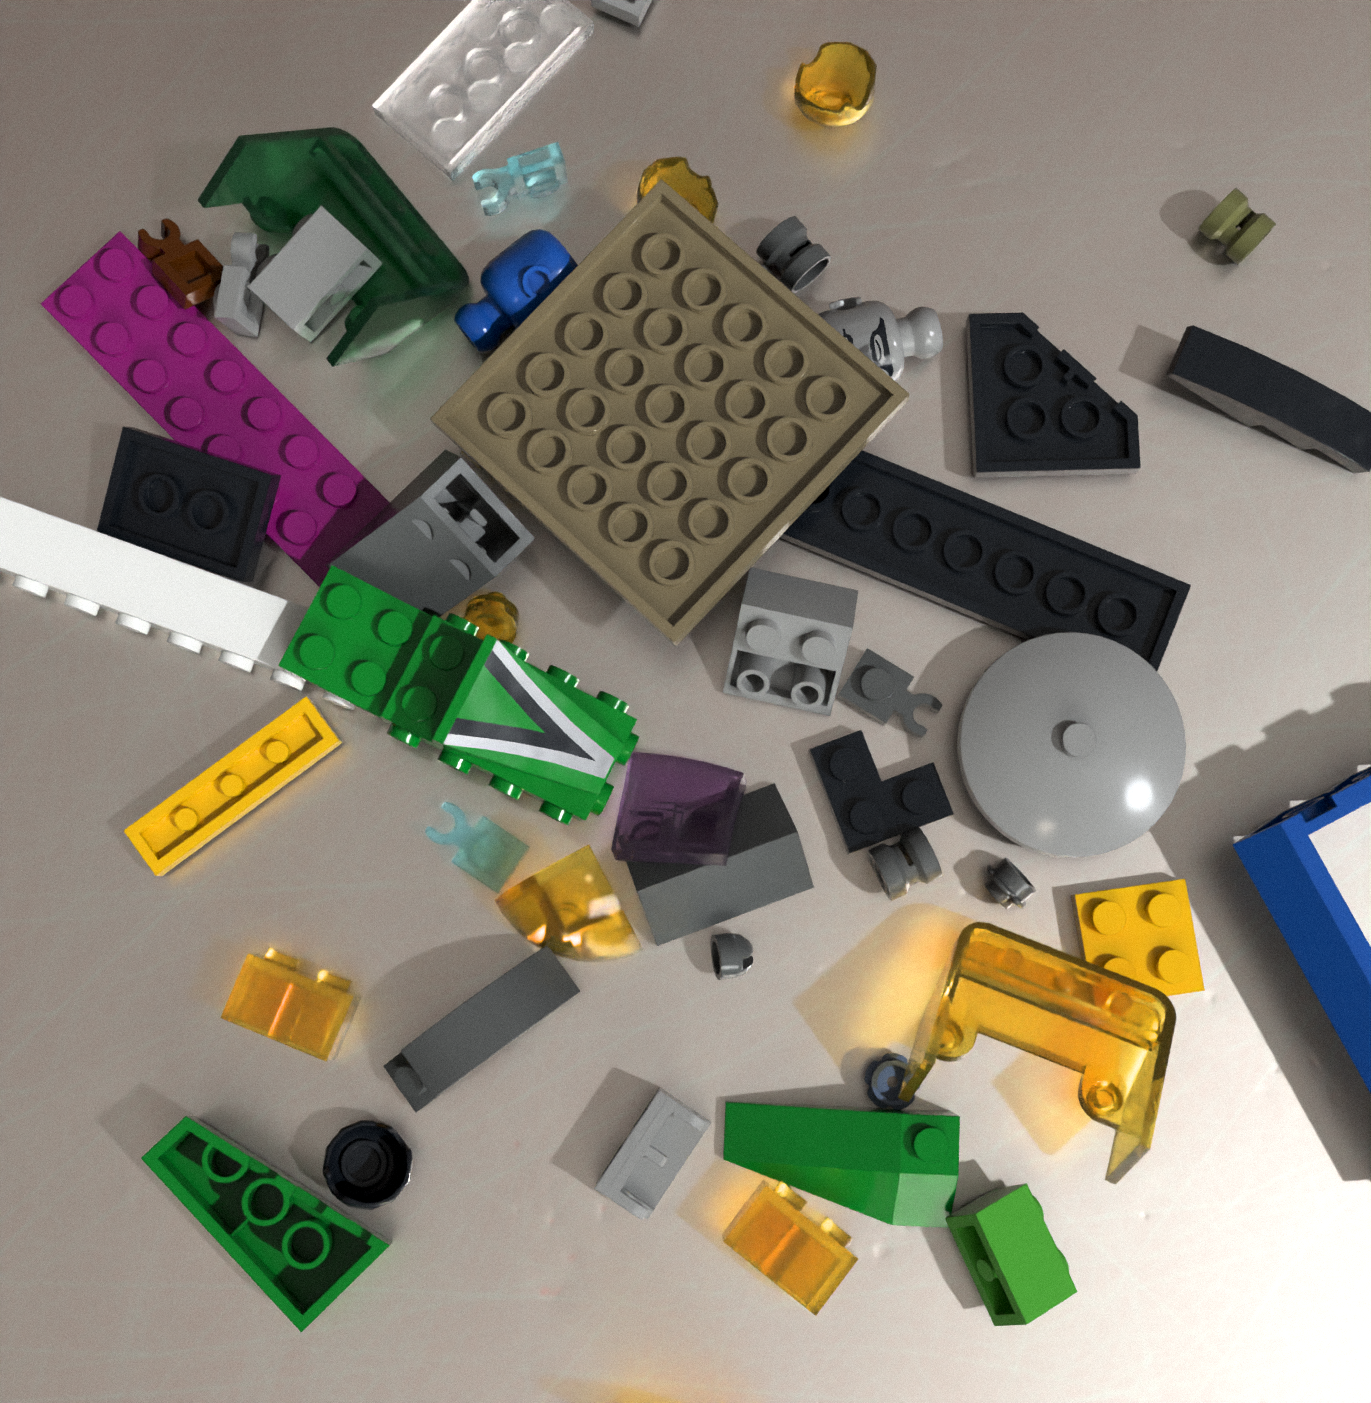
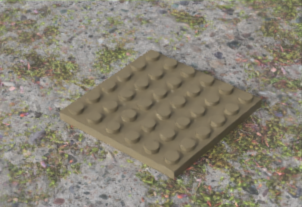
M661 179L438 409L430 420L676 647L909 401V393Z

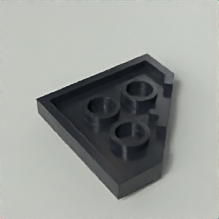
M1021 312L968 315L966 332L973 478L1136 474L1141 469L1138 415L1124 402L1120 401L1118 403L1095 383L1094 381L1097 378L1065 349L1060 351L1038 331L1039 326L1026 314Z

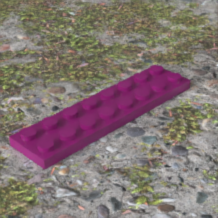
M121 231L41 303L66 331L175 441L281 475L266 534L319 588L329 571L325 564L390 503L195 306L184 310L152 275V263Z

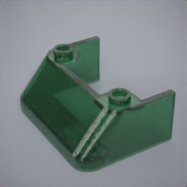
M327 127L238 136L198 198V202L203 208L242 203L250 213L252 221L258 227L267 232L278 233L293 232V229L303 217L308 214H314L320 206H323L383 263L351 298L357 306L352 308L345 318L346 333L326 358L332 367L387 354L455 302L469 284V276L463 265L357 138L339 128Z

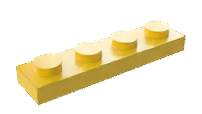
M306 696L123 831L155 876L162 877L342 744V741L311 699Z

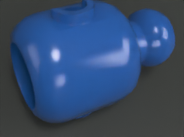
M542 229L531 230L503 250L484 267L480 283L486 296L477 303H468L459 308L455 314L454 322L479 353L489 352L498 345L501 334L510 327L515 331L578 265L566 248L550 232Z

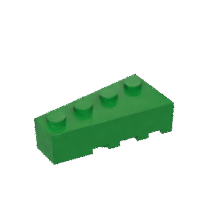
M185 1116L141 1157L146 1165L300 1332L306 1329L392 1243L388 1238L195 1116Z

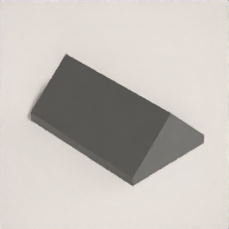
M775 783L619 841L657 946L814 888L798 831Z

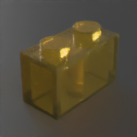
M269 947L266 955L248 953L220 1018L327 1062L336 1059L362 999V995L349 990L352 980L322 968L317 977L297 969L300 962L299 958L275 948Z
M763 1179L722 1233L723 1242L816 1316L858 1260L855 1252L848 1247L854 1238L829 1217L826 1216L820 1224L803 1211L808 1201L784 1181L780 1180L774 1188Z

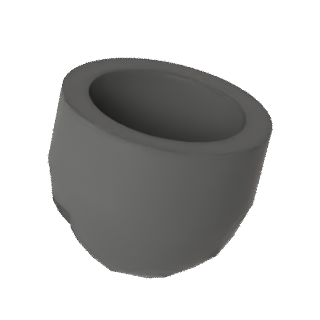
M736 933L712 935L711 958L718 980L744 975L752 967L753 957L751 955L753 953V946L748 939Z

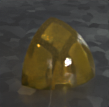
M590 845L547 866L495 899V903L502 915L523 938L540 949L548 946L554 955L580 962H606L629 957L644 950Z

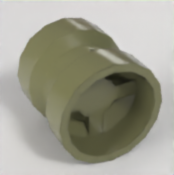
M1235 188L1210 213L1198 230L1209 240H1219L1226 247V255L1239 265L1276 226V223L1265 213L1256 214L1248 206V198Z

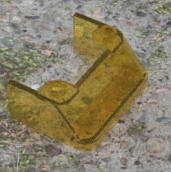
M986 922L972 923L966 926L956 939L921 1019L898 1098L907 1102L911 1100L934 1066L936 1059L946 1062L963 1059L973 1048L978 1033L1082 1073L1078 1087V1100L1082 1109L1094 1121L1116 1129L1105 1180L1117 1184L1151 1149L1176 1024V1011L1170 999L1154 987Z

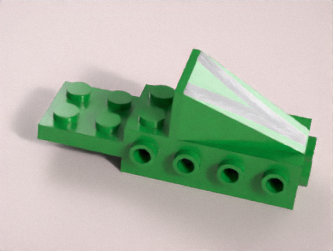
M333 565L331 566L278 665L280 668L382 719V721L390 724L386 733L389 736L415 749L423 741L441 750L437 759L440 762L468 775L471 767H474L492 776L488 786L515 800H519L523 792L543 802L538 811L564 825L569 826L572 818L580 822L586 821L590 812L597 816L601 814L614 788L606 780L615 762L625 766L639 739L638 735L631 732L637 719L626 714L629 708L627 703L603 691H599L595 698L576 688L580 680L572 674L553 665H549L547 671L544 672L527 663L526 661L530 654L520 647L502 639L498 640L488 634L484 640L476 637L479 628L473 623L452 613H449L446 620L435 615L432 617Z

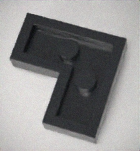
M862 730L816 746L808 751L848 854L901 835L915 827H922L954 814L934 762L881 781Z

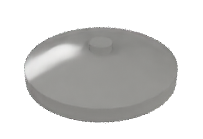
M1064 632L1043 635L1015 646L1004 653L980 676L972 688L961 713L957 736V752L960 772L965 787L980 813L995 829L1011 841L1037 853L1054 857L1077 858L1103 854L1129 844L1143 835L1160 819L1172 802L1183 775L1186 740L1183 720L1177 702L1163 678L1146 660L1116 641L1088 633Z

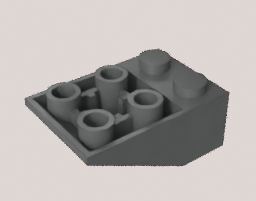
M445 449L330 559L325 566L330 569L333 565L432 617L433 615L440 617L494 579L535 537L460 456Z

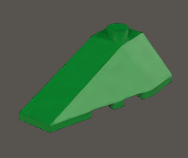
M725 1101L723 1160L890 1225L949 1228L945 1218L952 1214L959 1176L960 1116L951 1111L894 1110L893 1108Z

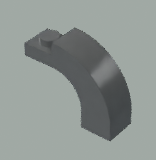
M547 945L442 1018L404 1047L397 1056L383 1067L414 1111L418 1112L483 1062L578 994L580 990Z

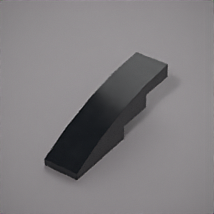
M1194 325L1186 328L1167 371V376L1248 427L1263 425L1301 450L1316 448L1354 473L1370 472V411L1299 371L1248 347Z

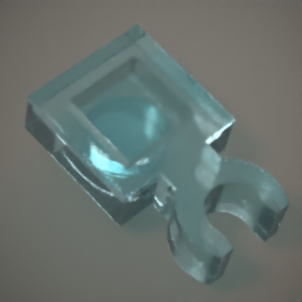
M444 802L441 808L447 813L452 814L455 819L453 830L447 834H441L428 826L425 830L426 835L437 844L443 846L455 844L460 849L451 862L499 894L530 847L485 816L481 817L473 829L468 825L467 816L461 808L455 804Z

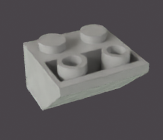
M751 567L745 586L723 693L830 716L853 630L858 590Z

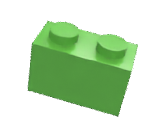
M1027 1183L995 1188L945 1218L994 1326L1027 1325L1078 1292L1069 1274L1068 1262L1063 1253L1056 1247L1044 1221L1043 1209L1039 1201L1032 1195Z

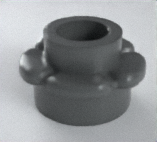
M1006 857L994 868L991 865L986 867V871L991 878L984 885L990 894L1005 909H1008L1012 904L1024 909L1026 907L1025 901L1036 892V889L1027 877Z

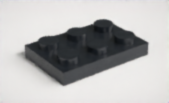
M123 426L97 532L241 582H253L281 475L135 427Z

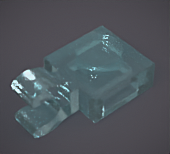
M558 142L507 158V166L497 169H482L472 176L476 190L489 186L498 190L494 197L481 201L483 212L486 216H494L503 212L508 207L510 199L514 194L517 195L518 199L526 196L542 198L556 192L560 185L568 183L566 164Z

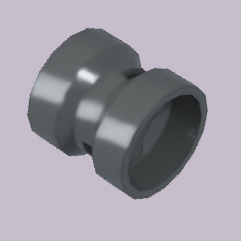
M796 216L789 217L776 226L762 240L756 250L757 255L766 265L775 266L781 273L780 281L793 293L799 292L813 282L825 270L832 259L822 245L813 244L807 238V228Z
M919 827L903 833L900 841L891 846L880 844L867 850L873 871L890 901L907 894L909 887L917 882L928 884L942 877V870L927 837Z

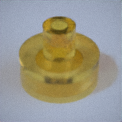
M490 592L471 599L466 606L463 619L479 628L476 637L482 640L488 634L498 640L502 639L513 643L516 638L520 615L516 606L507 600L502 593Z

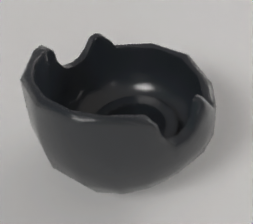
M360 1120L341 1128L326 1147L322 1171L331 1193L340 1202L352 1208L373 1210L392 1203L408 1185L412 1170V1151L392 1126L383 1122Z

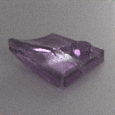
M632 752L628 761L611 847L615 859L618 861L727 866L735 821L746 790L747 781L745 774L727 767L689 758Z

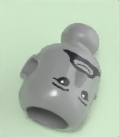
M851 297L829 303L830 310L818 314L894 381H897L903 373L904 357L916 356L920 359H927L937 355L943 349V336L936 311L929 307L915 308L906 317L896 319L892 310L883 302L876 300L862 302L861 297Z

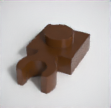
M168 218L161 220V236L163 238L161 240L152 238L145 229L138 230V250L147 259L152 261V275L184 310L214 296L215 288L221 282L223 265L198 239L184 245L180 240L179 227Z

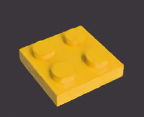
M1185 879L1070 895L1089 1006L1096 1007L1205 991Z

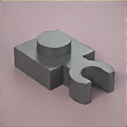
M868 648L837 696L840 700L883 726L887 723L892 713L900 717L904 730L910 735L922 738L928 729L923 725H919L914 720V709L922 706L937 714L943 706L936 697L930 694L921 693L913 695L908 692L907 688L914 679V676Z

